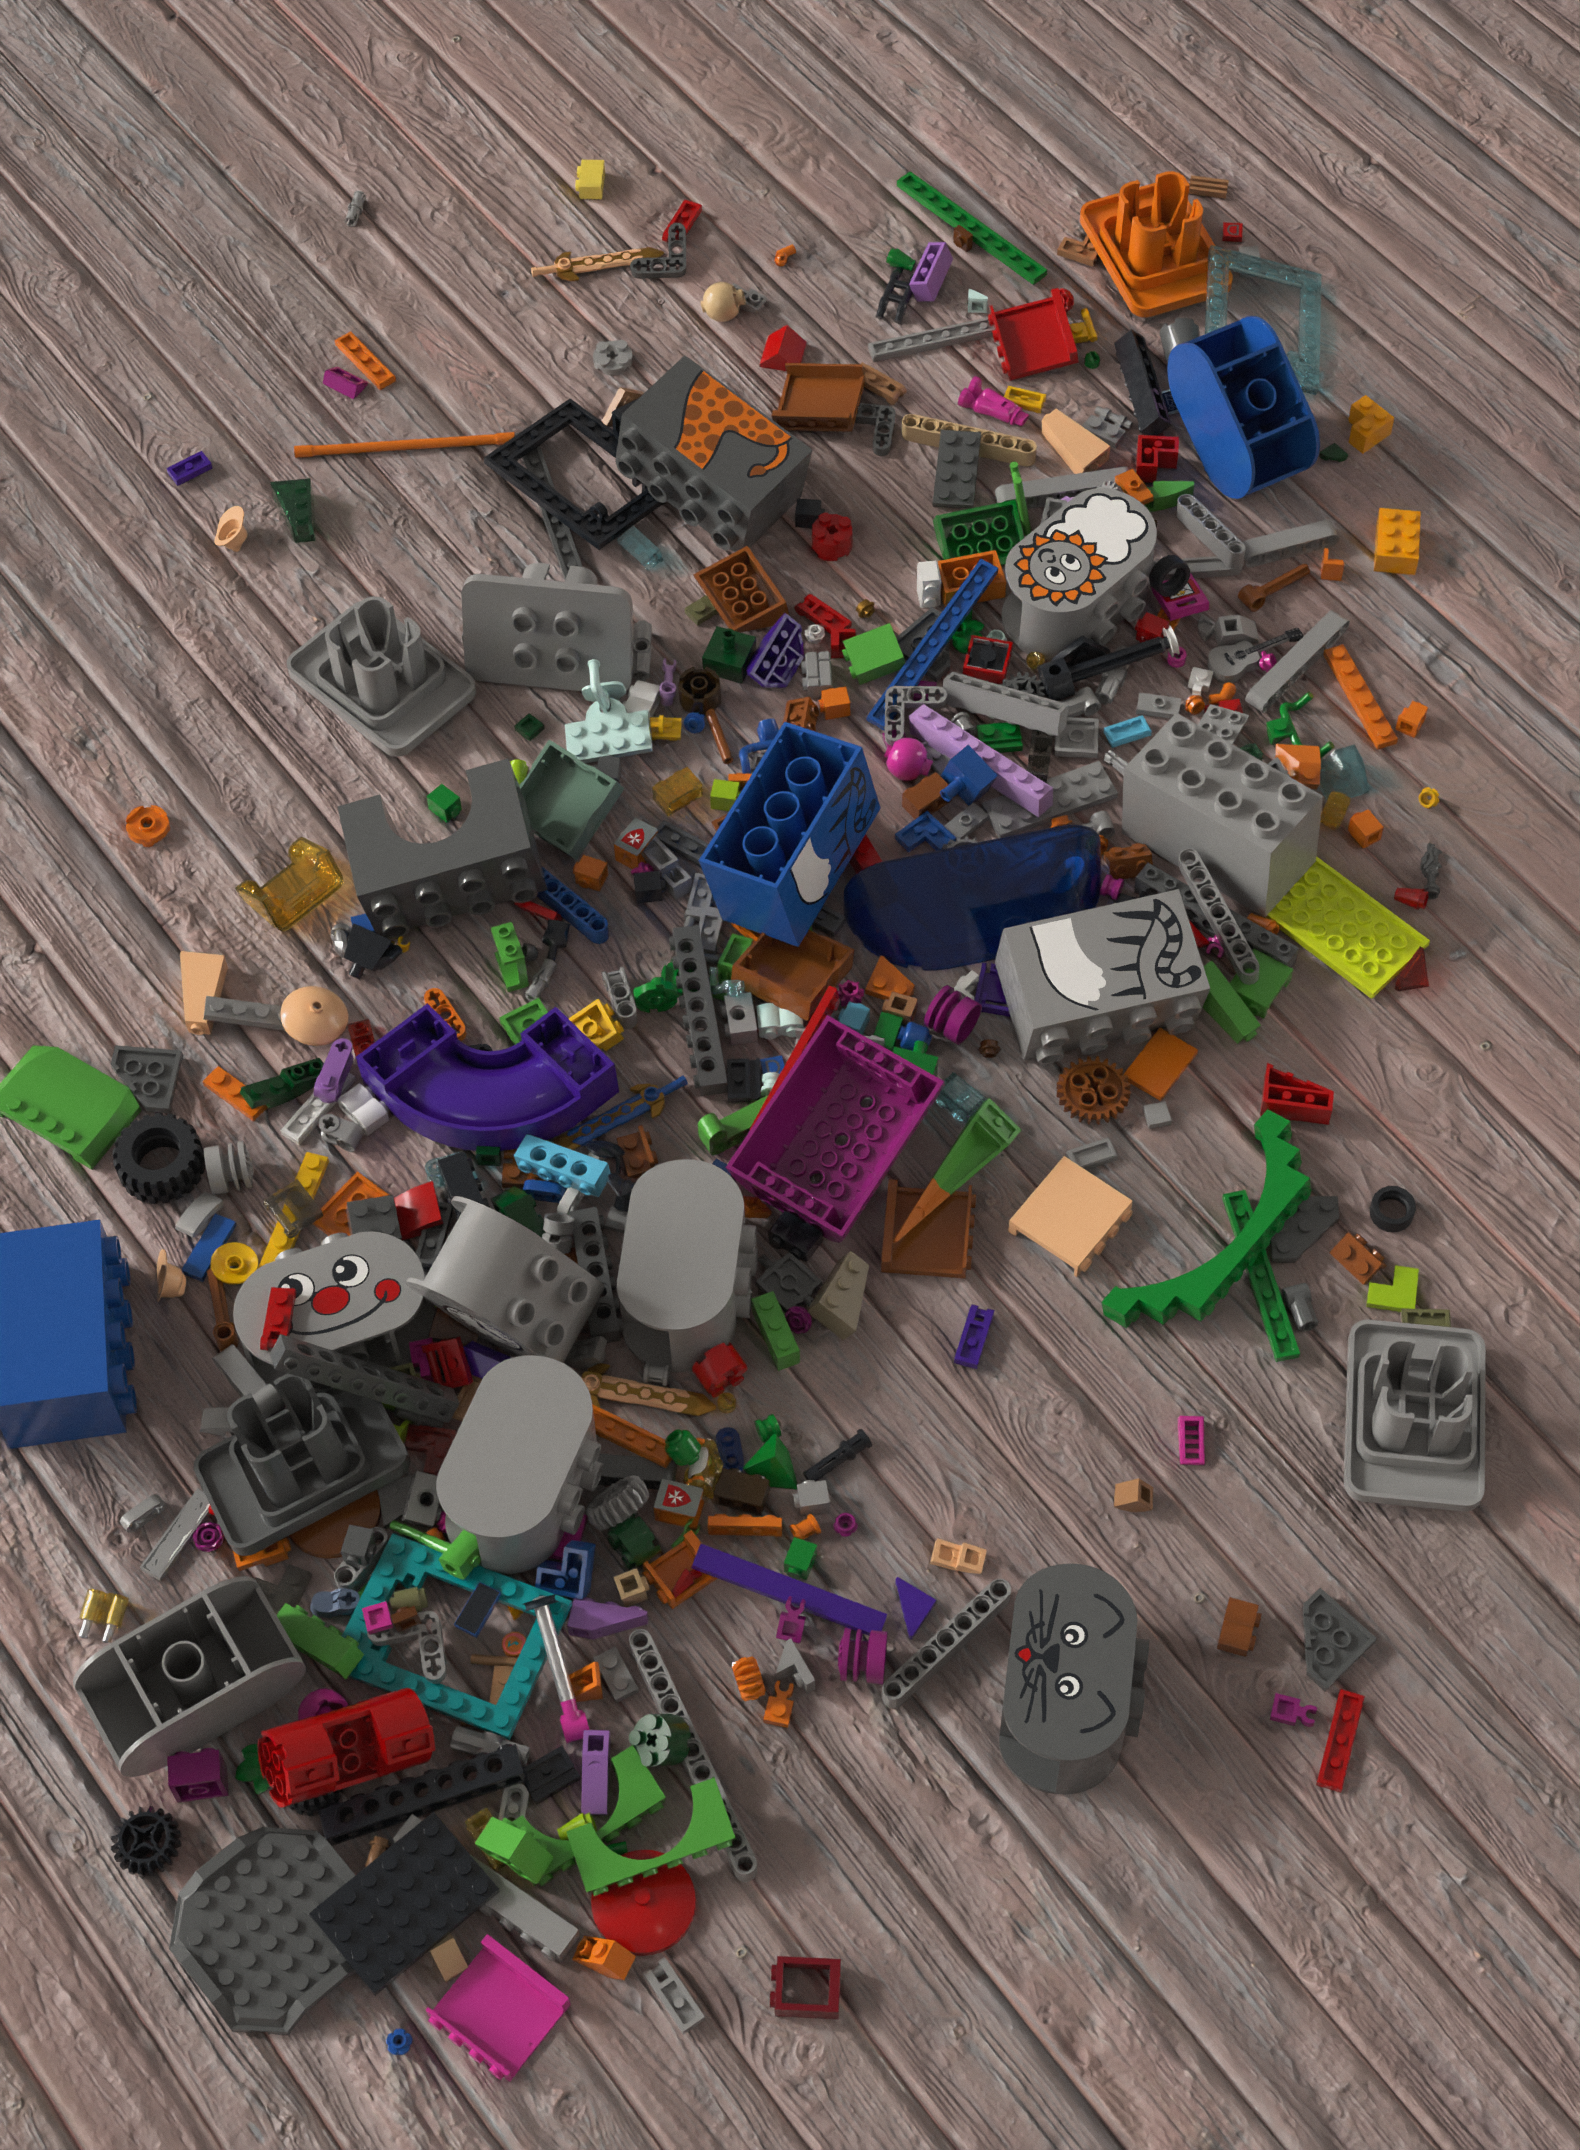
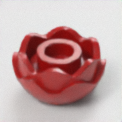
M1061 288L1059 291L1065 311L1069 312L1074 305V296L1069 290Z

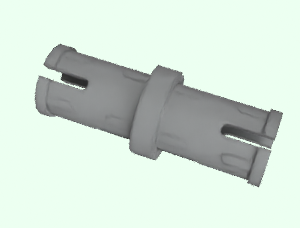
M355 191L353 200L348 205V213L344 221L350 227L356 226L358 217L362 214V206L366 199V194L362 191Z
M545 959L538 973L534 974L533 982L525 993L529 1001L539 998L544 988H547L550 984V978L558 967L553 960Z

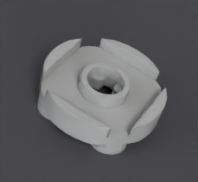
M624 340L599 342L593 353L594 366L597 370L598 368L603 370V373L606 375L622 374L625 372V368L632 365V350Z

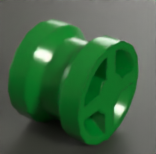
M774 1414L768 1415L767 1419L754 1421L762 1443H765L773 1434H777L778 1437L782 1436Z

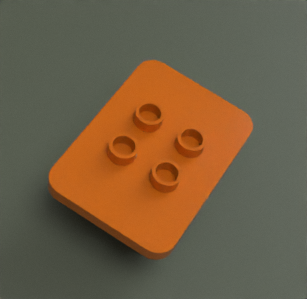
M1168 171L1156 174L1155 183L1141 187L1139 180L1128 182L1121 187L1119 193L1086 202L1081 207L1080 223L1128 308L1138 317H1152L1226 295L1232 287L1233 275L1202 224L1203 207L1198 199L1193 200V206L1188 200L1190 185L1186 178L1178 172Z

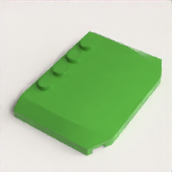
M33 1045L0 1083V1117L6 1116L70 1153L74 1160L91 1170L112 1147L116 1139L121 1136V1131L125 1127L128 1128L130 1123L141 1112V1108L129 1087L59 1047Z

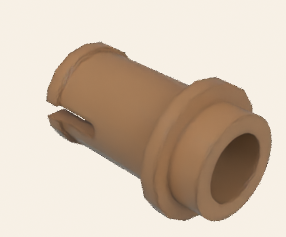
M374 1836L373 1841L369 1843L371 1849L365 1867L390 1847L388 1845L389 1840Z

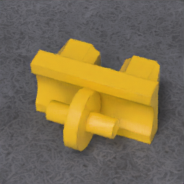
M664 715L650 717L652 740H681L682 718H666Z

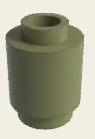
M418 1587L396 1591L394 1592V1597L390 1598L393 1613L406 1606H415L417 1612H421L423 1608L428 1607L425 1588L418 1589Z

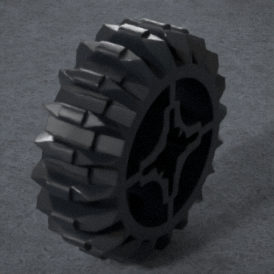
M139 1806L138 1814L135 1815L133 1811L129 1810L130 1818L128 1820L121 1817L120 1821L123 1826H115L114 1830L117 1835L111 1836L112 1842L115 1843L111 1846V1850L113 1853H116L114 1855L115 1861L121 1862V1869L125 1870L128 1868V1872L131 1875L138 1871V1875L143 1877L146 1871H148L150 1876H154V1869L156 1868L160 1872H164L163 1864L165 1863L172 1865L173 1862L170 1857H178L179 1853L175 1848L182 1845L178 1839L182 1836V1833L177 1829L179 1826L177 1821H172L173 1817L170 1813L164 1815L165 1812L162 1808L155 1812L153 1806H149L147 1812H145L143 1807ZM151 1824L147 1828H140L143 1825ZM166 1830V1840L161 1849L158 1846V1841L162 1837L161 1834ZM132 1834L135 1840L131 1845L132 1849L127 1853V1842ZM140 1836H141L144 1840H145V1839L148 1840V1841L151 1840V1843H152L153 1846H151L149 1843L147 1844L146 1842H143V1843H142V1840H141ZM147 1854L154 1855L150 1858L141 1859L143 1856Z

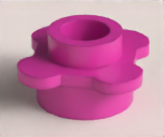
M1262 651L1259 665L1263 671L1268 672L1277 663V660L1273 653L1267 654L1266 651Z

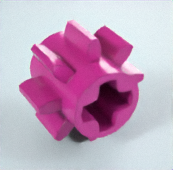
M847 980L843 985H838V996L842 1007H847L849 1001L862 1004L861 997L864 996V989H859V982L855 983Z

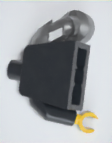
M339 923L332 928L330 935L336 953L341 958L354 962L348 975L359 980L365 968L374 972L382 970L393 963L402 953L407 952L410 947V942L407 945L401 944L403 941L402 936L398 938L397 944L394 945V941L353 923L352 928L349 925Z

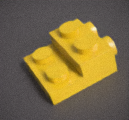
M599 999L569 1018L599 1049L607 1051L624 1039L621 1034L624 1032V1028L618 1020L614 1021L612 1018L615 1014L614 1010L608 1003L604 1004Z

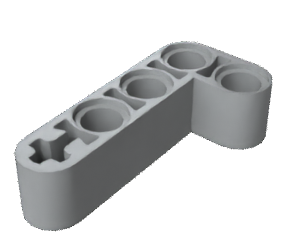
M233 1344L212 1358L217 1368L241 1397L249 1393L252 1394L264 1419L285 1409L276 1389L270 1383L267 1385Z

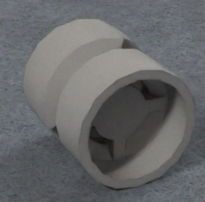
M563 1213L546 1214L543 1230L546 1232L542 1234V1238L563 1254L571 1252L572 1237L570 1234L573 1233L575 1218Z

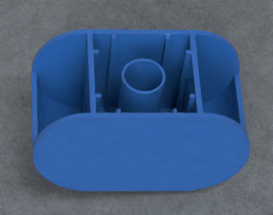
M1247 316L1188 342L1181 343L1172 349L1167 365L1170 391L1203 467L1219 491L1230 498L1239 499L1305 471L1315 464L1320 451V436L1316 420L1276 332L1265 320L1257 316Z

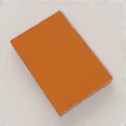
M1159 1028L1123 1075H1128V1082L1162 1101L1198 1054V1049Z
M357 1171L310 1219L311 1223L328 1236L335 1233H346L350 1236L346 1215L347 1202L388 1196L389 1194Z

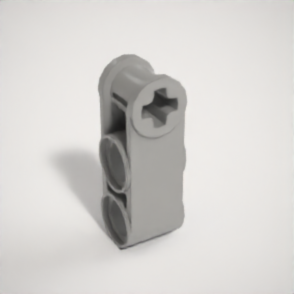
M624 967L609 973L601 972L616 1019L624 1029L635 1027L638 1022L636 1005Z

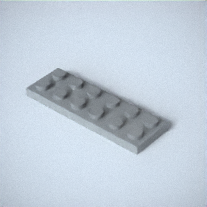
M1100 761L1044 780L1043 782L1053 787V805L1040 817L1035 816L1005 795L983 802L982 809L989 815V822L998 838L1002 840L1049 823L1053 818L1064 815L1068 816L1117 798L1118 792Z

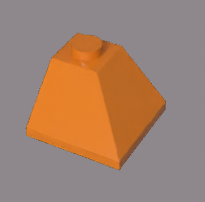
M1276 744L1275 758L1278 757L1285 765L1290 777L1310 789H1317L1320 785L1321 771L1319 746Z

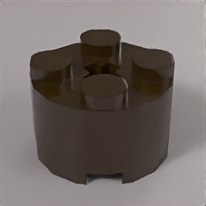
M691 667L680 675L678 684L679 701L685 711L705 716L706 711L709 709L715 710L721 704L720 679L714 670L705 667V669Z

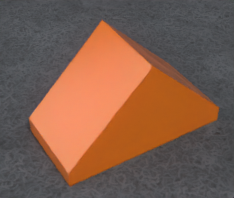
M594 1661L569 1675L576 1702L603 1699L598 1662Z

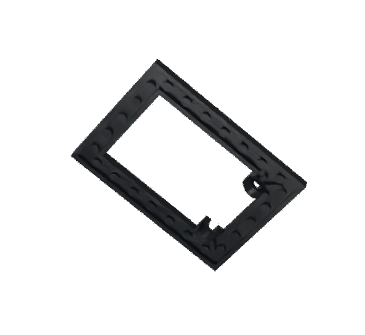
M568 399L485 456L484 464L600 550L664 503L654 499L649 493L648 487L634 477L632 485L637 487L642 484V493L609 516L606 507L601 502H597L584 512L517 462L568 425H572L616 458L619 434L575 401Z

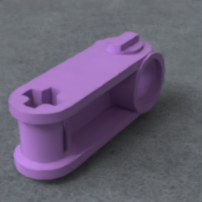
M341 1038L333 1042L320 1075L316 1079L314 1097H318L324 1103L337 1102L341 1096L342 1088L354 1060L351 1053L353 1047L349 1040Z

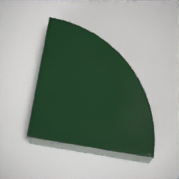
M1333 443L1320 451L1319 457L1325 461L1338 460V462H1343L1348 459V454L1336 443Z

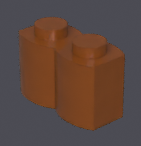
M1229 1597L1217 1649L1244 1657L1247 1656L1248 1650L1253 1651L1257 1637L1252 1635L1253 1628H1259L1262 1613L1257 1612L1259 1605Z

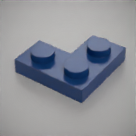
M928 811L895 833V840L908 852L924 841L938 853L939 850H942L944 844L948 845L950 839L956 842V837Z

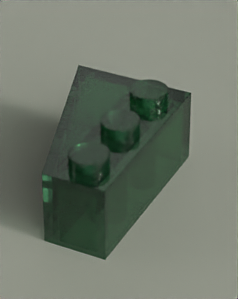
M311 479L270 482L273 498L286 521V525L295 543L316 541L314 493Z

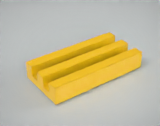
M1012 386L1007 387L1004 395L1005 398L1014 402L1023 410L1040 414L1046 401V394Z

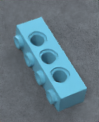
M526 1134L514 1154L516 1164L522 1172H531L546 1181L553 1180L565 1188H575L585 1195L591 1194L599 1197L608 1182V1175L611 1174L607 1162Z

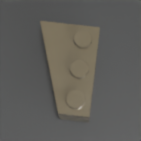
M852 1251L837 1261L807 1310L810 1315L842 1340L856 1332L869 1264Z

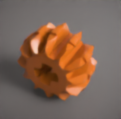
M751 1656L733 1662L732 1669L741 1698L744 1701H753L764 1696L766 1689L756 1659Z

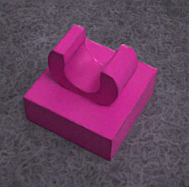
M387 1601L362 1608L369 1635L394 1628Z

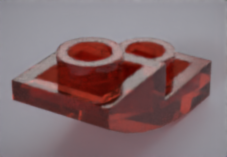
M369 1019L347 1024L356 1057L375 1043Z

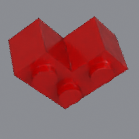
M1138 435L1136 474L1143 482L1153 483V481H1156L1158 468L1177 469L1179 437Z

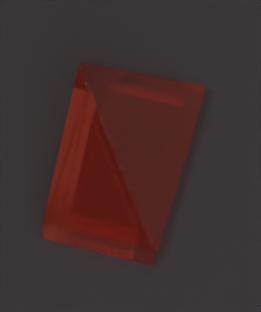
M1421 946L1398 976L1395 990L1405 991L1429 987L1424 948Z

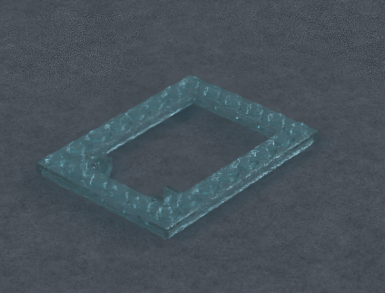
M1211 245L1208 251L1205 334L1227 325L1229 270L1299 288L1298 352L1290 350L1287 353V357L1302 391L1316 395L1319 391L1321 274Z

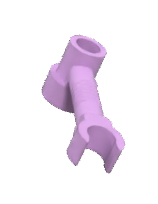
M666 658L663 660L664 682L659 687L660 703L663 706L672 705L673 698L676 695V685L672 682L673 672L676 670L677 663L675 659L673 665H667Z

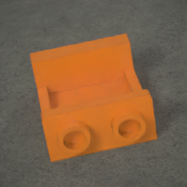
M692 1530L683 1535L684 1541L652 1563L649 1564L648 1561L643 1563L644 1572L642 1576L646 1577L648 1585L653 1584L658 1590L656 1594L663 1604L667 1603L671 1609H674L718 1579L702 1573V1576L693 1580L694 1584L689 1586L677 1598L671 1593L685 1568L689 1571L693 1570L691 1568L699 1546L702 1544Z

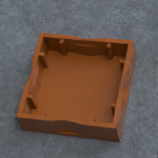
M810 929L799 947L766 936L762 932L758 940L749 946L732 965L731 985L748 993L751 992L752 995L766 1002L773 1003L781 1009L791 1011L800 1018L809 1021L829 986L836 988L852 969L855 949L827 936L817 934Z

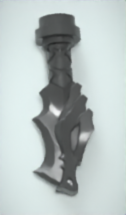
M1431 843L1427 844V851L1421 858L1420 870L1428 881L1427 885L1423 888L1424 891L1429 892L1428 899H1436L1440 894V887L1436 885L1435 881L1436 877L1439 876L1438 869L1442 868L1438 855L1443 852L1435 848V845Z

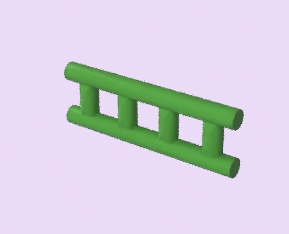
M1011 462L1010 469L1023 533L1027 536L1032 531L1018 463Z

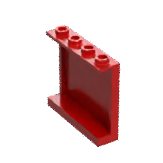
M1059 288L1051 289L1052 297L994 312L992 305L990 306L991 314L987 315L989 325L994 326L995 330H992L994 342L999 343V346L996 347L999 358L1003 357L1004 362H1001L1003 374H1008L1009 381L1079 363L1077 348Z

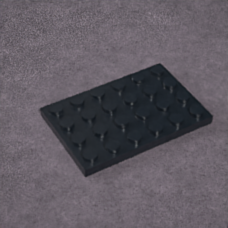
M432 1812L311 1911L309 1915L374 1996H376L500 1891L439 1817Z

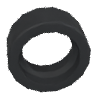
M1176 555L1165 556L1156 562L1151 569L1149 583L1160 595L1171 597L1180 592L1190 578V568ZM1173 569H1176L1172 578L1163 583L1166 575Z
M1386 1186L1374 1194L1369 1208L1370 1217L1379 1229L1387 1232H1399L1411 1225L1416 1211V1202L1412 1194L1406 1189L1398 1186ZM1387 1199L1399 1201L1406 1208L1405 1216L1399 1219L1386 1217L1379 1210L1380 1202Z

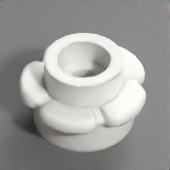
M810 625L805 630V636L810 643L818 644L825 637V629L821 625Z

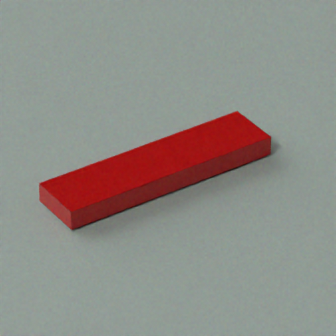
M1340 1689L1316 1783L1317 1786L1342 1792L1365 1696Z

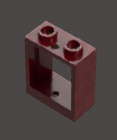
M777 1956V1965L772 1964L771 1981H776V1990L770 1991V2008H774L775 2016L839 2019L841 1959ZM784 1968L830 1970L828 2005L782 2003Z

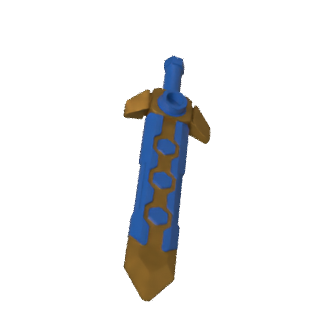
M683 1075L660 1089L657 1085L637 1084L630 1088V1091L637 1095L554 1138L552 1143L575 1150L651 1110V1117L653 1119L661 1115L665 1107L664 1096L688 1085V1082Z

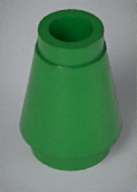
M891 248L886 259V263L889 266L895 268L902 267L903 270L911 272L916 264L915 260L898 248Z

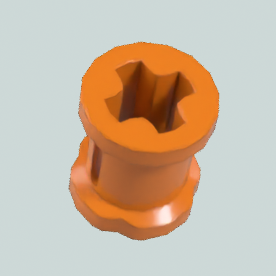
M811 1513L807 1515V1519L796 1525L792 1524L789 1526L793 1537L802 1540L813 1534L819 1535L821 1533L820 1526Z

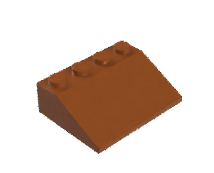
M748 546L693 574L729 629L741 633L772 627L784 613L789 615L786 601Z

